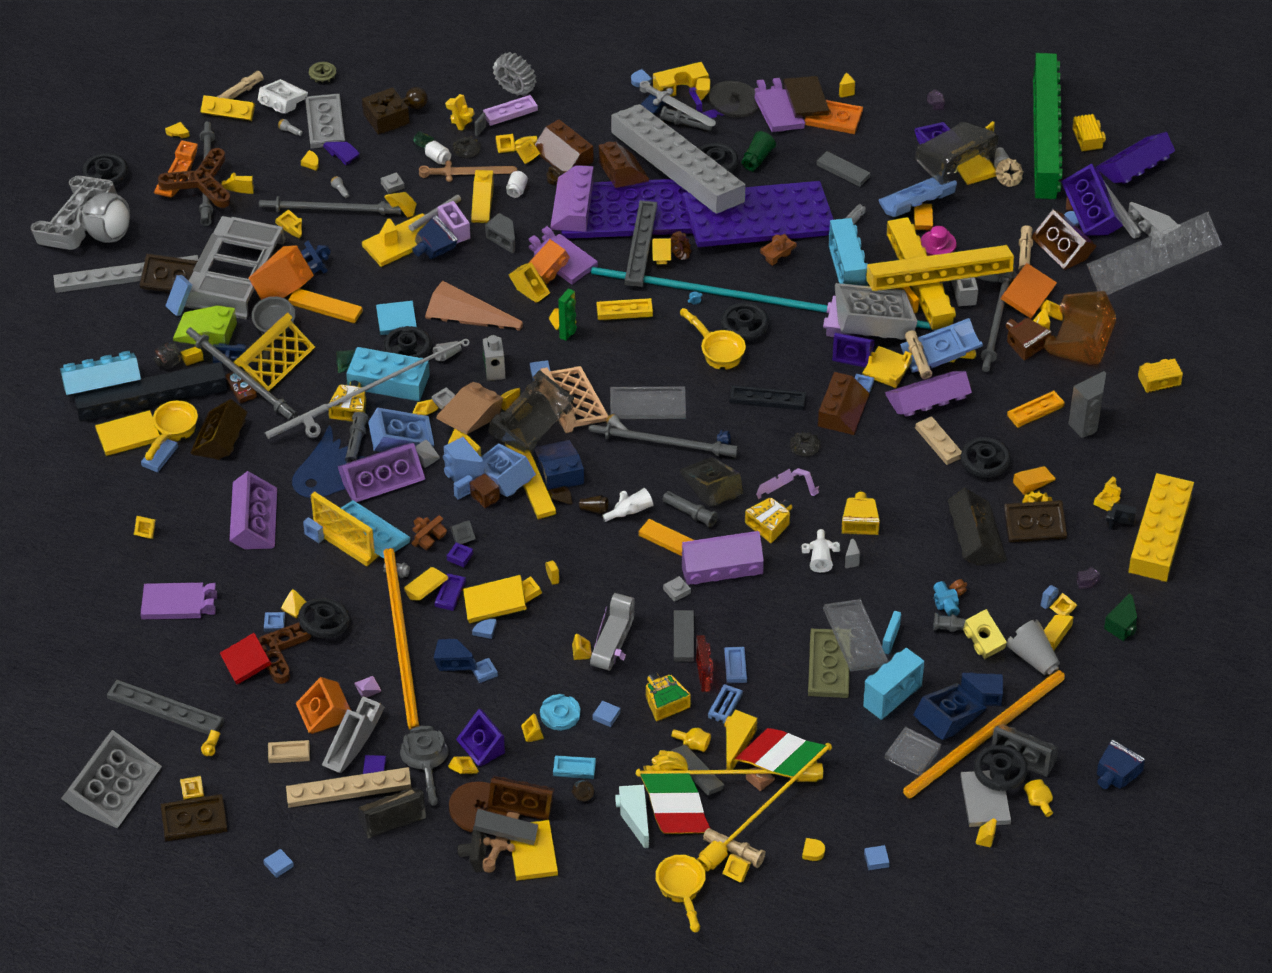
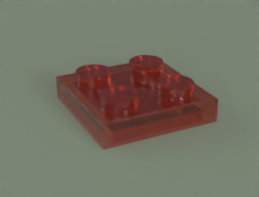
M705 635L697 636L696 662L702 692L710 691V683H713V660L709 656L711 655L710 643H706Z

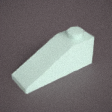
M644 785L619 786V795H615L616 807H620L622 818L643 847L649 848Z

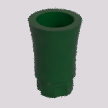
M756 132L741 161L742 166L749 171H754L760 166L767 155L776 147L774 138L766 132Z

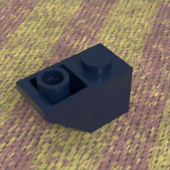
M962 673L961 686L978 701L986 706L1002 705L1003 675Z

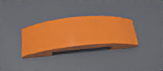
M181 140L175 151L176 158L168 173L190 171L198 144ZM157 185L154 193L172 197L179 189L162 190Z

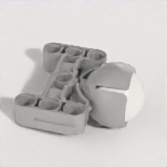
M75 176L69 181L73 195L50 222L38 221L31 226V231L37 244L72 250L81 244V241L86 236L85 231L95 240L101 242H116L120 240L129 227L130 209L126 200L117 194L112 181Z

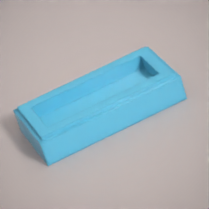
M893 612L883 639L882 653L889 654L891 652L900 628L901 612Z
M555 756L553 776L594 779L596 758Z

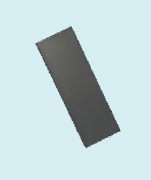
M828 151L817 160V166L859 187L870 178V172Z
M674 610V662H694V610Z
M686 745L671 750L681 754L686 759L688 770H710ZM690 774L692 780L707 795L721 791L724 787V784L715 774Z
M478 809L473 830L534 845L538 824Z

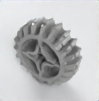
M516 53L502 54L494 63L493 74L496 75L495 79L499 81V85H502L503 89L512 94L525 96L533 90L537 82L535 79L536 75L533 74L534 70L530 67L531 65L526 60H523L522 56L518 57Z

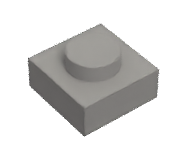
M397 172L381 178V184L388 194L404 189V182Z
M446 387L433 395L432 400L442 410L455 394Z
M680 576L663 585V590L674 602L691 594V588Z

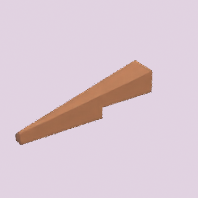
M444 281L433 292L425 315L426 319L431 320V317L441 318L445 322L448 319L458 320L462 324L486 327L490 324L498 325L499 328L503 329L507 326L515 327L519 331L523 327L521 320Z

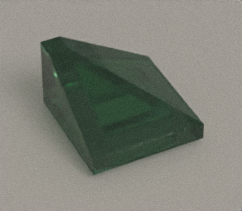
M418 131L413 141L416 145L425 148L429 142L434 141V137Z
M355 350L336 351L338 373L349 368Z

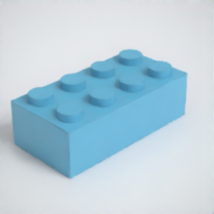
M852 218L830 220L829 249L840 284L868 286L866 276L867 263H864L865 254L864 250L860 249L861 240L860 237L857 238V226L853 225Z
M357 347L346 373L347 385L349 386L350 382L355 380L360 382L361 387L367 386L424 358ZM429 360L365 392L420 401L430 375Z
M130 351L119 353L117 357H112L111 355L100 357L101 360L93 361V359L83 360L82 364L75 365V363L64 364V368H60L66 395L141 380L136 356L134 353L131 354Z

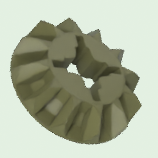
M318 62L309 68L310 78L315 80V82H330V79L335 78L336 68L331 63Z

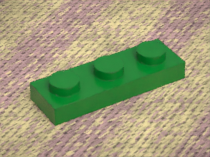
M569 288L559 298V335L565 341L570 335L575 333L577 328L575 325V291Z

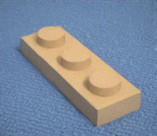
M932 416L916 423L915 429L946 465L961 459V450Z

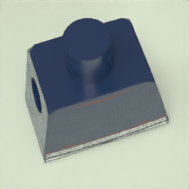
M435 215L417 233L415 238L417 245L412 250L417 257L425 253L430 259H433L454 249L458 239Z
M1111 740L1098 764L1099 786L1107 789L1112 784L1117 788H1123L1143 772L1145 759L1116 741Z

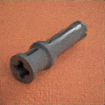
M666 106L662 108L660 120L662 121L665 120L674 123V125L684 124L709 132L712 131L713 126H707L695 118L683 114L681 110L674 111L667 109Z
M355 412L352 415L353 424L349 428L351 437L345 457L347 463L356 461L358 458L361 439L366 434L365 426L369 421L368 415L364 412Z
M670 491L664 494L663 502L691 515L693 520L701 521L709 528H712L717 522V512H711L701 504L695 505Z
M935 613L933 630L943 629L950 632L963 630L967 619L957 618L955 615L942 616Z

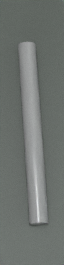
M455 195L454 197H452L451 199H449L441 205H444L452 201H454L456 204L459 201H461V197L459 195ZM438 207L410 224V231H414L424 225L433 216H438Z

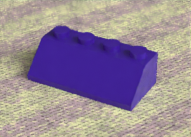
M1167 132L1151 135L1099 164L1096 168L1113 183L1122 182V184H1125L1132 180V176L1143 174L1145 172L1144 169H1150L1158 165L1157 161H1164L1170 158L1169 154L1173 153L1175 149Z
M1093 164L1061 181L1082 231L1086 236L1109 235L1123 227V223L1103 178Z

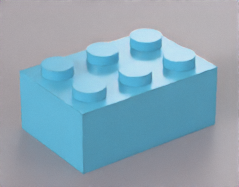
M908 648L896 653L891 661L883 664L879 671L874 675H870L865 680L863 706L882 720L922 686L924 660Z

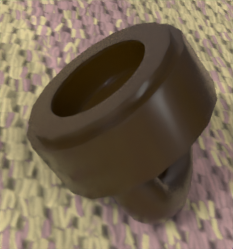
M549 167L547 182L557 185L558 177L564 174V172L556 167Z
M580 780L574 784L571 792L577 800L588 801L593 797L594 787L590 782Z

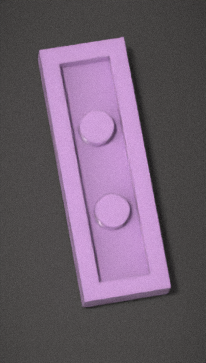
M528 95L484 109L483 112L486 113V120L491 126L538 111V105L532 96Z

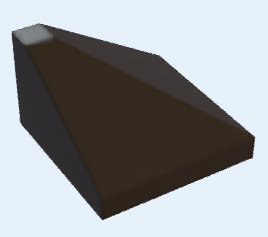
M566 486L548 490L552 499L572 504L571 492Z

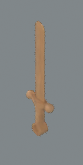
M447 160L444 168L436 169L425 165L419 168V176L427 178L429 175H445L446 181L451 182L453 180L451 175L475 174V170H491L493 174H512L517 171V168L515 166L450 167L452 162Z
M508 812L506 816L518 819L520 814ZM496 836L495 840L489 837L484 838L483 843L491 845L493 848L489 857L483 860V870L493 872L495 870V861L500 851L506 849L514 851L515 845L512 843L508 844L507 838Z

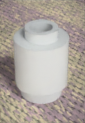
M437 141L429 142L425 147V155L438 164H445L451 158L449 149Z
M513 172L506 186L507 194L513 198H518L524 192L528 178L523 172Z

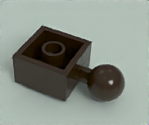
M392 87L362 98L363 114L379 135L408 124L409 112L407 106L413 109H421L426 105L428 96L422 88L413 87L407 92L406 97L401 99Z

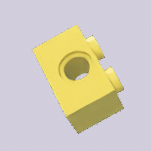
M987 609L965 621L964 633L969 639L973 640L974 649L978 655H982L986 659L1005 649L1007 642ZM985 632L989 637L981 638L979 633Z

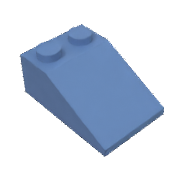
M377 408L368 421L374 451L383 452L408 443H414L417 446L424 440L429 441L432 447H434L429 416Z
M499 443L481 456L484 460V473L499 486V493L506 497L513 495L519 487L527 484L536 475L526 456Z

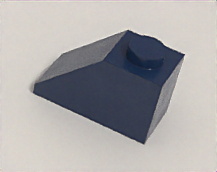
M457 639L438 640L434 661L439 671L477 670V664L472 653Z

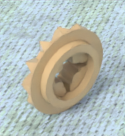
M1008 158L1002 160L997 165L996 176L1001 184L1012 187L1019 184L1023 179L1024 171H1022L1021 164H1018L1016 160ZM1010 168L1011 171L1016 173L1010 176V174L1004 172Z

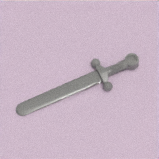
M648 81L640 82L641 92H648L657 97V99L653 100L654 105H659L660 102L664 101L707 126H714L716 124L715 120L669 96L673 94L672 88H668L667 91H659L650 86Z

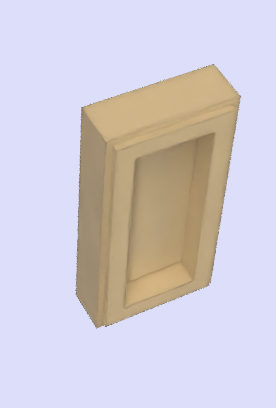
M309 740L268 743L269 763L310 761Z

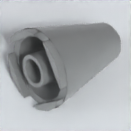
M1038 620L1027 622L1015 631L1017 635L1014 639L1011 636L1006 644L1008 648L1043 675H1051L1059 669L1058 665L1060 662Z

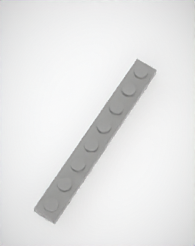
M198 255L180 257L181 259L199 260ZM144 263L53 275L55 292L137 282L141 280Z

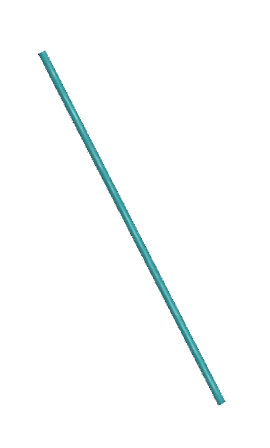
M592 267L591 274L619 279H625L626 272L597 267ZM645 276L643 282L827 313L828 305ZM917 320L916 328L932 330L929 322Z

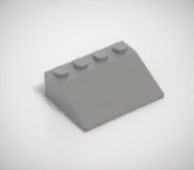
M835 284L837 317L842 333L903 340L906 339L905 334L908 331H915L918 321L905 290L885 289L872 291L869 286Z
M112 730L61 799L77 811L118 828L162 766Z

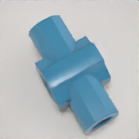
M943 581L937 582L933 587L937 609H944L948 616H957L960 610L957 606L959 605V599L956 590H949Z

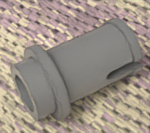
M396 563L397 573L400 578L407 577L410 566L406 563Z

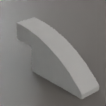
M363 696L356 712L347 709L322 766L342 773L368 740L385 707L381 703Z

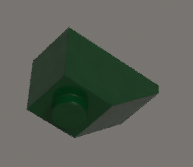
M1129 593L1106 616L1104 629L1122 641L1128 636H1132L1137 629V614L1133 595Z

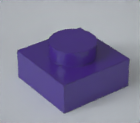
M456 542L447 554V561L465 567L473 555V549Z

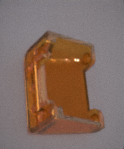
M1106 292L1066 294L1060 303V311L1065 317L1057 338L1055 336H1048L1047 340H1045V349L1049 354L1090 365L1099 364L1116 321L1115 312Z

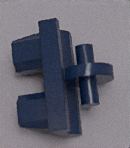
M306 241L304 243L306 248L301 251V254L305 261L308 262L307 264L313 274L320 269L324 274L328 270L322 260H328L331 252L330 248L326 245H318L315 251L310 242Z
M213 344L215 348L232 362L246 351L244 344ZM213 356V363L221 362Z

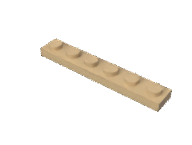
M409 767L286 786L289 808L412 789Z

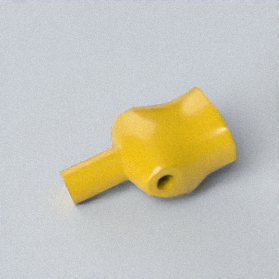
M692 728L687 733L674 729L671 735L673 738L683 740V745H686L690 750L696 749L702 752L706 751L711 740V734L704 732L701 728Z
M1041 779L1028 782L1024 786V790L1028 795L1030 805L1040 806L1046 817L1051 816L1053 812L1048 803L1053 800V796L1048 786Z

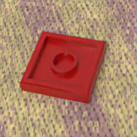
M255 633L220 653L237 685L271 665Z

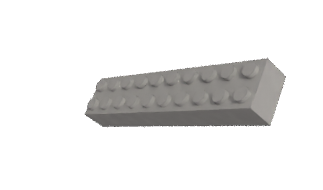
M634 105L631 108L612 114L611 133L716 214L745 202L746 184L642 105Z

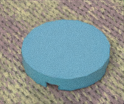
M564 694L552 695L544 700L540 708V717L542 722L553 730L570 729L580 719V706L571 696L566 697Z

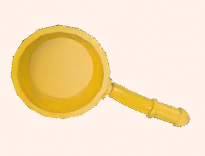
M685 308L680 310V315L690 321L703 335L704 339L701 347L705 359L710 366L716 369H720V367L731 369L740 363L746 349L745 341L740 335L727 330L709 333L696 316L692 315Z
M176 400L166 402L157 408L153 415V423L160 432V436L151 444L150 449L146 452V460L151 461L162 443L167 439L180 441L182 437L186 439L193 434L198 414L192 404Z
M673 855L664 859L658 865L656 882L666 898L668 896L672 898V901L684 902L687 911L686 915L690 922V929L693 932H698L700 924L698 923L697 912L694 910L691 900L700 892L706 880L705 869L694 857Z

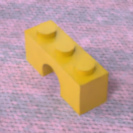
M702 62L653 73V87L659 91H667L668 88H672L673 94L669 95L672 97L676 96V86L684 84L690 88H696L698 78L709 79V74Z

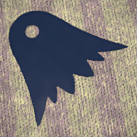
M330 425L317 447L293 475L292 486L301 496L311 498V494L316 492L324 497L346 489L343 485L338 466L347 463L345 457L348 446L339 449L340 439L333 443ZM358 456L357 460L362 459V458H365V457H364V456ZM309 479H314L317 482L314 487H307L305 483Z

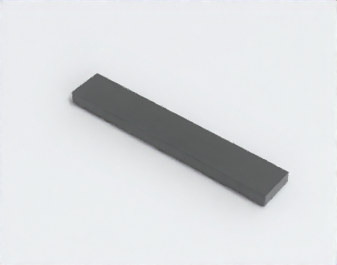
M639 201L625 285L643 287L657 202Z
M119 680L115 681L107 693V698L208 735L211 730L218 732L224 723L223 717Z

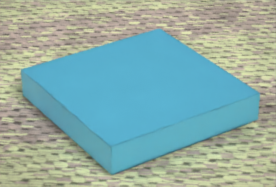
M413 301L376 305L380 335H388L392 330L402 326L417 327Z

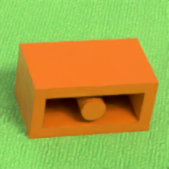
M549 239L529 263L532 262L543 282L547 285L550 280L555 278L557 272L568 263L570 257L564 248Z

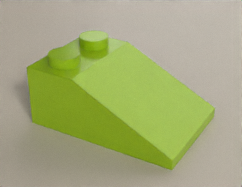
M217 305L184 312L173 341L196 344V341L186 333L187 329L191 327L201 336L207 334L209 336L208 342L212 345L226 343L228 345L237 325L235 308Z

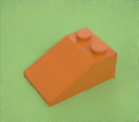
M283 246L249 277V280L261 300L275 296L284 298L302 287L314 274L297 246Z

